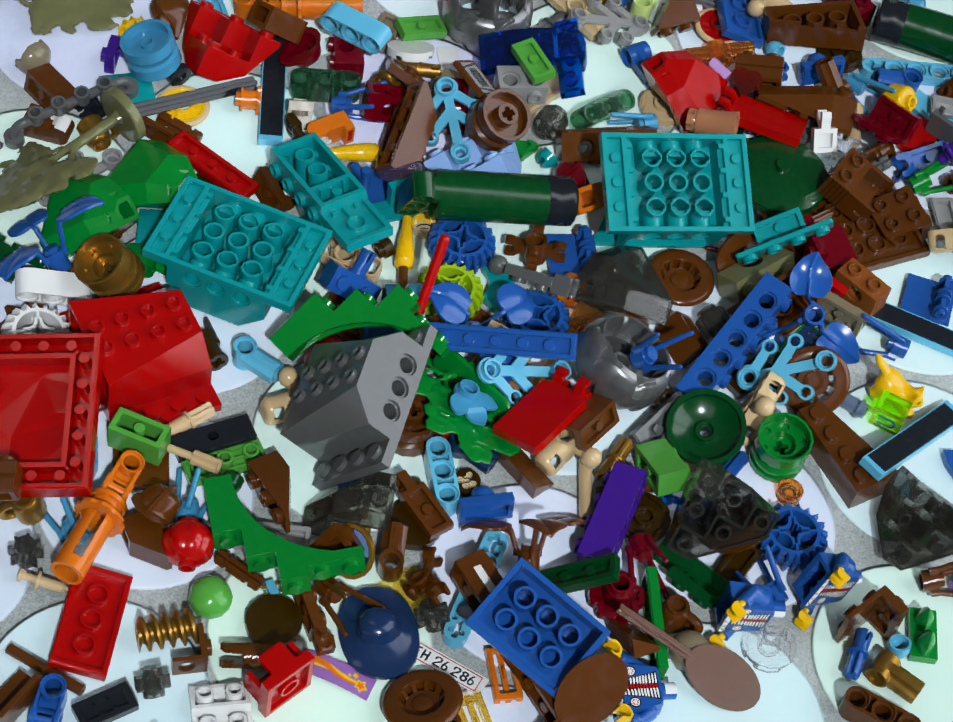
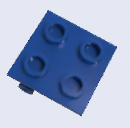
M581 225L576 234H545L548 238L547 243H567L566 251L559 252L566 254L564 263H557L551 258H547L549 274L551 276H555V273L565 275L568 272L580 276H600L594 235L587 225Z
M909 273L900 308L948 327L953 308L952 276L944 275L937 282Z

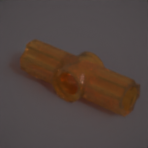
M715 39L706 46L683 50L689 51L708 64L715 57L728 68L731 63H736L737 53H743L744 51L755 52V46L752 41L725 43L722 39Z

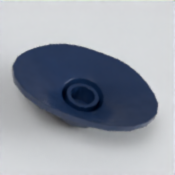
M374 586L356 590L383 604L385 608L373 607L352 595L345 599L338 615L348 632V636L344 637L338 629L344 657L357 672L369 678L379 680L398 678L407 673L416 663L420 650L418 626L413 611L402 596L390 589Z

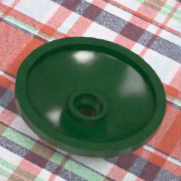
M712 389L694 390L680 397L671 407L666 421V434L669 444L676 448L678 455L682 459L697 466H717L729 461L742 448L747 433L746 418L738 403L725 393ZM708 431L710 435L703 437L700 432Z

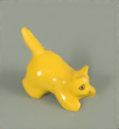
M877 353L875 360L880 372L874 384L869 387L871 399L880 405L890 400L896 405L903 417L913 418L915 415L913 408L921 407L924 403L923 391L925 387H913L899 370L888 366L881 354Z

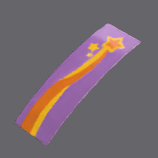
M308 649L315 657L313 676L333 683L367 701L377 681L376 679L360 674L349 664L327 655L317 656L316 651Z

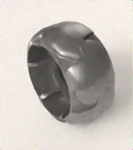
M444 0L442 17L448 34L453 40L463 44L470 51L490 54L493 48L509 46L523 41L531 26L533 2L532 0ZM478 2L477 9L462 7L468 3ZM499 6H501L505 10H508L509 12L499 11Z
M605 313L593 319L578 335L576 362L573 361L578 378L583 376L591 380V385L587 389L592 393L613 399L618 410L628 409L633 412L651 405L667 388L672 370H656L643 373L642 368L636 369L632 365L629 356L631 347L639 345L655 334L648 326L634 317L620 315V313ZM657 338L649 346H655L662 342ZM666 348L657 351L658 358L652 365L671 364Z

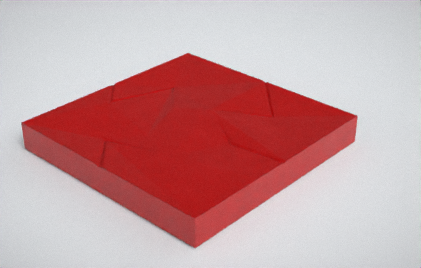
M101 333L0 334V456L5 455L15 458L23 468L21 498L92 497L105 345Z

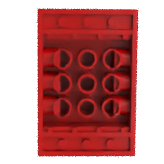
M159 282L139 288L135 295L68 301V310L59 313V316L66 314L65 322L69 323V331H72V333H101L105 341L100 405L109 424L120 407L162 424L171 422L180 417L183 411L189 412L205 402H210L215 412L221 410L222 404L211 384L212 366L203 332L180 289L171 286L162 288Z

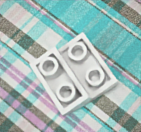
M244 681L188 687L191 722H253L250 694L244 687Z

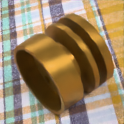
M101 233L90 237L77 250L73 261L74 273L78 280L100 298L135 295L142 286L145 277V268L141 259L111 234Z

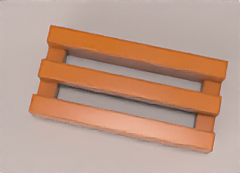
M493 647L485 648L484 655L494 704H500V701L511 703L512 700L522 702V687L512 671L511 677L514 692H510L504 659L501 654ZM494 654H496L503 693H500L493 659Z

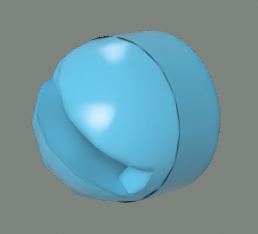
M770 41L766 45L765 54L776 53L782 57L786 47L778 41Z
M895 634L889 639L888 650L899 659H902L910 653L912 642L906 635Z

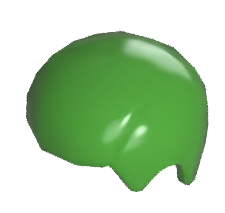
M208 575L197 579L190 587L187 604L191 606L196 616L214 619L222 617L230 609L233 595L230 587L223 579L218 576Z

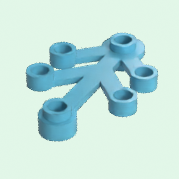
M445 76L436 81L434 85L435 96L432 98L435 110L438 109L443 101L445 110L434 125V132L431 136L436 138L432 141L429 140L427 146H436L439 142L440 133L449 124L453 142L450 149L451 159L456 164H464L470 159V147L462 140L459 122L467 126V114L455 107L454 100L467 106L469 110L479 99H472L459 91L457 82L451 77ZM444 88L450 89L448 92H443L442 90ZM458 153H463L465 156L459 158L456 155Z
M793 333L788 337L787 345L773 366L767 369H762L769 355H773L778 351L779 346L773 339L764 340L762 349L751 365H744L738 370L736 381L740 388L752 391L755 390L765 372L771 370L782 377L786 382V386L798 393L802 400L809 401L815 395L814 388L807 384L803 385L791 377L790 374L814 369L830 372L835 369L838 360L833 352L823 350L817 354L816 358L787 364L794 352L804 345V338L798 333ZM799 337L800 344L793 346L791 344L792 338ZM769 342H773L775 345L774 350L768 352L765 348ZM824 357L832 359V363L829 366L823 365L822 360ZM748 373L754 375V380L751 383H747L745 380V376ZM769 385V388H770L773 392H776V391H777L776 389H774L773 387H771V386ZM804 388L811 390V395L807 398L802 396ZM785 391L782 392L785 395L784 402H776V405L784 406L788 403L789 395Z
M494 355L493 358L486 357L481 359L476 369L479 379L485 384H494L504 394L511 407H514L522 399V394L520 391L513 389L503 377H511L527 395L534 386L526 377H543L552 380L554 372L560 366L569 369L570 374L565 378L566 380L571 376V367L566 361L559 360L551 363L550 366H524L530 358L516 357L510 365H502L507 356ZM511 394L515 396V402L512 401Z

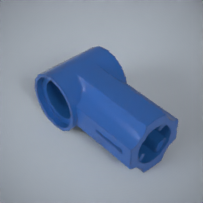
M641 41L623 47L620 53L622 62L628 68L633 67L645 85H648L641 63L652 57L649 44L646 41Z
M876 67L872 80L887 86L895 83L907 85L916 92L923 81V75L915 68H906L904 72Z

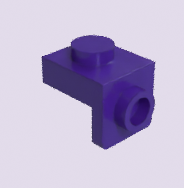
M111 34L107 47L102 48L100 61L104 62L105 73L114 74L119 57H124L119 46L121 36Z

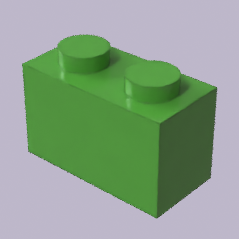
M123 407L118 409L108 426L109 447L121 452L135 450L144 457L146 462L156 466L160 465L167 452V445L171 444V427Z
M665 438L635 446V467L647 470V484L657 497L687 490L688 478L691 475L689 465L680 458L676 448L672 447Z

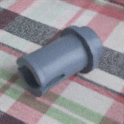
M849 393L840 405L842 408L853 413L854 418L859 417L861 419L866 415L870 407L865 399L861 401Z

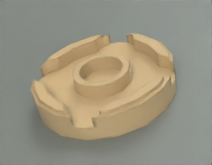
M652 88L647 91L645 90L638 104L640 113L655 114L659 126L669 127L676 125L670 107Z

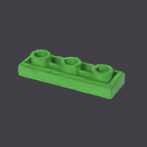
M255 439L208 453V455L223 459L222 467L217 475L201 468L197 487L204 485V478L221 476L225 471H233L237 474L248 472V461L266 455L260 440ZM190 460L181 461V468L190 487L197 467L191 465Z

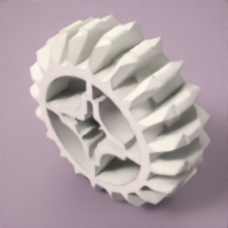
M36 302L31 308L26 303L21 307V310L15 308L12 314L6 316L0 330L1 334L72 333V331H69V323L65 322L66 314L58 316L57 308L50 311L47 304L43 308H39Z

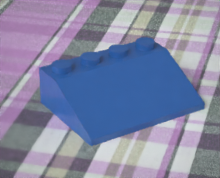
M522 557L465 622L467 626L554 699L557 689L566 674L579 662L593 656L609 638L611 633L610 630Z

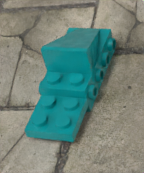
M315 132L270 148V173L273 178L279 180L285 192H289L292 195L300 218L333 230L332 236L347 253L393 235V227L368 200V194L364 186Z

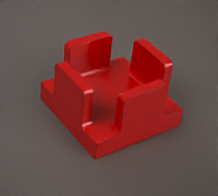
M293 641L288 642L286 646L282 642H278L259 656L258 662L268 672L263 677L258 679L252 671L245 673L244 687L258 702V711L265 718L311 685L315 657L308 649L302 652Z

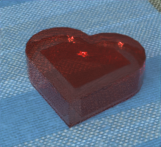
M737 67L731 74L732 82L739 95H747L762 85V76L758 71H748L744 67Z

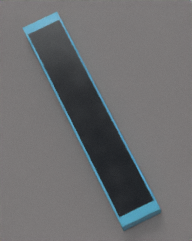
M274 35V39L281 43L280 47L262 61L258 145L278 146L283 144L287 66L280 63L279 55L286 39L278 35Z
M887 302L883 308L872 316V318L898 335L953 357V330Z
M948 400L944 401L863 456L859 464L877 481H880L953 430V405Z

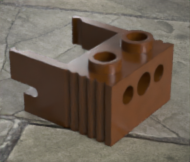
M851 147L832 168L816 191L854 222L860 215L867 220L875 212L869 202L877 191L883 188L888 192L895 185V182Z

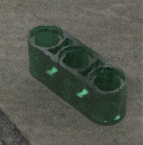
M301 67L294 69L290 74L289 94L292 98L312 99L314 102L331 103L332 96H338L339 91H349L361 87L362 80L359 74L352 71ZM360 93L348 96L347 98H352L353 103H356L359 100Z
M621 89L594 100L571 113V124L575 129L591 128L615 118L610 116L611 112H627L635 106V97L630 90Z

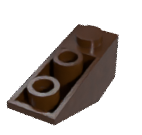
M276 450L248 461V474L245 475L249 488L251 490L255 489L261 505L268 507L274 523L276 525L280 524L287 534L290 532L291 524L290 467Z

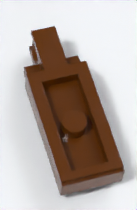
M406 470L396 474L394 483L398 488L397 495L429 541L453 529L454 522L424 481H413Z
M311 586V591L292 595L295 604L301 611L303 617L302 624L309 642H313L317 656L334 653L336 648L334 635L327 632L326 616L322 610H319L317 605L315 587Z

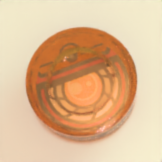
M792 478L781 480L775 490L778 501L782 504L789 501L791 506L798 504L804 493L802 485Z

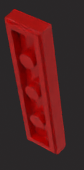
M182 130L166 143L187 155L193 169L216 186L250 198L259 190V184L185 130Z

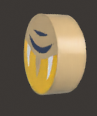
M425 213L415 215L412 218L413 235L422 239L428 238L433 224H436V220H432Z

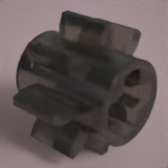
M29 533L20 537L14 536V545L7 546L8 555L11 556V565L17 564L24 569L37 568V558H44V549L40 548L41 539L35 540Z
M428 597L420 602L419 608H414L418 628L424 627L428 633L441 631L445 626V622L451 620L446 601L434 605Z
M160 664L143 666L139 668L140 675L133 676L135 690L137 693L143 692L144 699L163 697L166 695L165 688L172 687L170 673H168V670L162 671V665Z

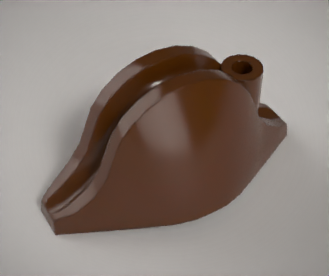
M151 0L150 7L154 18L168 23L175 39L178 40L187 17L189 1Z

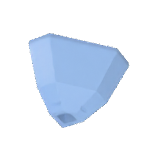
M471 135L462 139L470 147V159L468 162L456 164L451 159L450 150L443 151L442 148L430 153V159L423 162L425 167L431 171L435 169L521 174L522 168L515 142L500 151H488L480 147L472 139ZM458 153L456 156L461 158L465 155L463 153Z

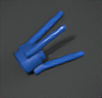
M383 80L376 83L387 84L388 82L387 80ZM365 86L349 91H339L338 96H332L331 99L332 114L344 110L349 119L361 121L368 120L363 119L362 115L352 114L353 110L373 109L375 106L373 104H353L352 98H347L348 96L364 92Z
M863 313L862 317L867 320V326L888 338L885 344V349L888 350V353L859 348L860 354L875 356L877 353H880L883 358L895 361L897 357L903 359L910 347L911 340L898 335L874 318Z
M690 330L658 345L649 346L650 343L660 337V333L656 332L639 345L631 347L629 356L632 365L636 369L642 368L643 373L656 370L682 369L683 366L681 364H652L658 358L657 351L694 335V331Z
M765 544L764 549L775 580L773 581L763 559L760 557L757 563L767 581V584L764 586L771 588L773 600L786 602L789 599L785 592L787 589L782 582L768 544ZM739 571L734 572V575L741 582L750 583Z

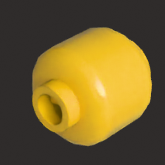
M897 83L890 84L889 87L895 88L896 93L885 90L881 93V95L888 96L909 111L916 107V94L910 86Z

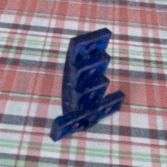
M577 18L554 22V28H522L479 35L481 71L485 76L495 74L496 66H520L511 52V45L533 37L555 68L556 73H558L561 98L567 99L586 95L584 72L588 61L585 38L579 30Z

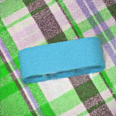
M340 1L333 2L319 19L321 26L327 32L371 54L379 53L392 37V32L387 25Z
M440 436L431 437L426 443L423 456L427 485L440 505L451 517L457 510L460 498L451 447L445 438Z

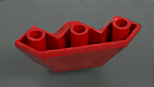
M191 0L189 3L183 50L186 65L198 75L214 81L243 77L274 53L281 45L280 42L274 39L275 34L262 28L258 31L244 24V19L234 14L228 16L213 9L215 5L208 1L201 0L199 3Z
M687 50L662 51L641 63L648 85L670 107L677 128L681 133H694L685 130L689 108L716 110L719 105L718 101L721 95L723 96L724 88L728 84L727 79H723L707 62Z

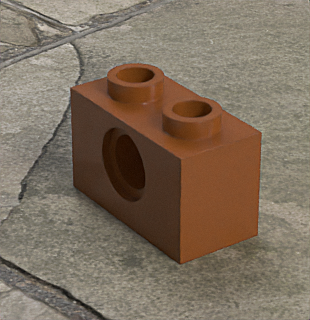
M854 258L840 267L834 277L849 289L843 299L868 313L870 317L884 307L892 289Z

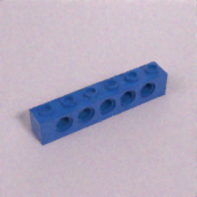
M766 272L678 382L674 393L681 391L685 395L699 389L717 391L720 388L725 389L732 379L731 373L735 368L740 370L747 360L746 354L750 349L753 351L757 349L763 339L761 335L765 330L771 331L778 320L776 316L780 311L786 312L793 301L790 299L792 288ZM768 303L771 305V308L765 309L760 304ZM753 322L757 326L754 328L747 327L744 323ZM738 341L741 343V346L734 347L729 342ZM723 360L726 365L718 366L714 361ZM707 379L711 384L703 386L698 381Z

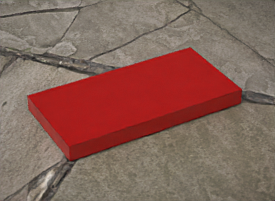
M91 565L80 584H70L47 667L105 682L130 591L132 576Z

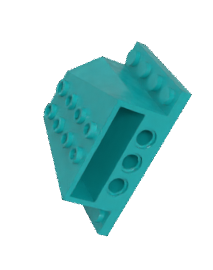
M601 132L598 135L606 234H618L616 248H705L707 245H715L727 234H752L755 232L746 134Z
M188 175L143 247L142 256L167 265L166 282L171 287L182 291L191 308L240 326L264 320L271 306L291 313L332 239L333 230Z

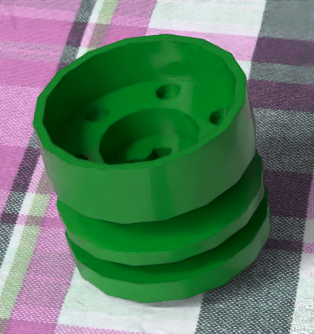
M787 412L774 413L767 416L760 423L748 454L750 465L755 473L764 480L773 483H785L794 479L801 472L805 460L812 449L813 435L811 429L800 417Z

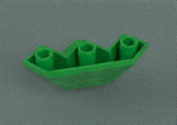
M145 139L136 141L108 175L112 181L129 194L136 208L167 209L188 175L198 179L187 155L162 141Z
M91 174L81 180H75L74 177L69 180V185L65 190L49 195L46 209L48 218L43 222L41 234L48 245L56 243L58 246H61L56 217L61 214L60 210L85 195L95 196L103 200L105 205L96 206L68 221L62 222L65 243L69 250V253L66 254L68 258L74 256L82 243L90 237L101 233L113 235L139 220L141 215L129 194L108 176ZM39 240V243H40L42 249H44V246L42 245V243H41L40 240Z

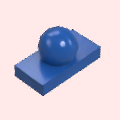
M813 53L807 57L805 62L800 63L797 79L800 86L821 83L814 63L826 58L824 55ZM843 55L833 56L842 78L846 59Z
M480 485L475 487L469 497L459 498L458 523L467 524L480 519L500 520L512 518L515 501L513 492L495 494L488 486Z

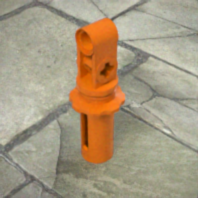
M233 0L234 15L247 21L255 0ZM262 0L302 20L320 19L323 13L335 1L343 2L363 13V0Z
M135 450L123 452L113 470H110L101 487L92 490V497H86L76 502L74 509L78 520L50 566L52 573L59 580L71 585L80 584L107 538L115 537L118 534L121 535L124 531L123 516L127 511L126 500L145 465L144 457ZM88 529L95 533L81 557L73 552Z

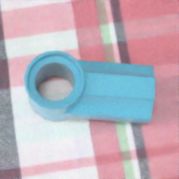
M240 336L235 339L233 343V365L239 370L251 371L269 384L275 383L278 379L279 371L284 368V363L258 348L256 340L250 336Z

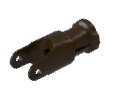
M205 316L203 318L205 329L201 330L205 339L212 371H217L227 365L229 358L222 352L220 340L209 318Z

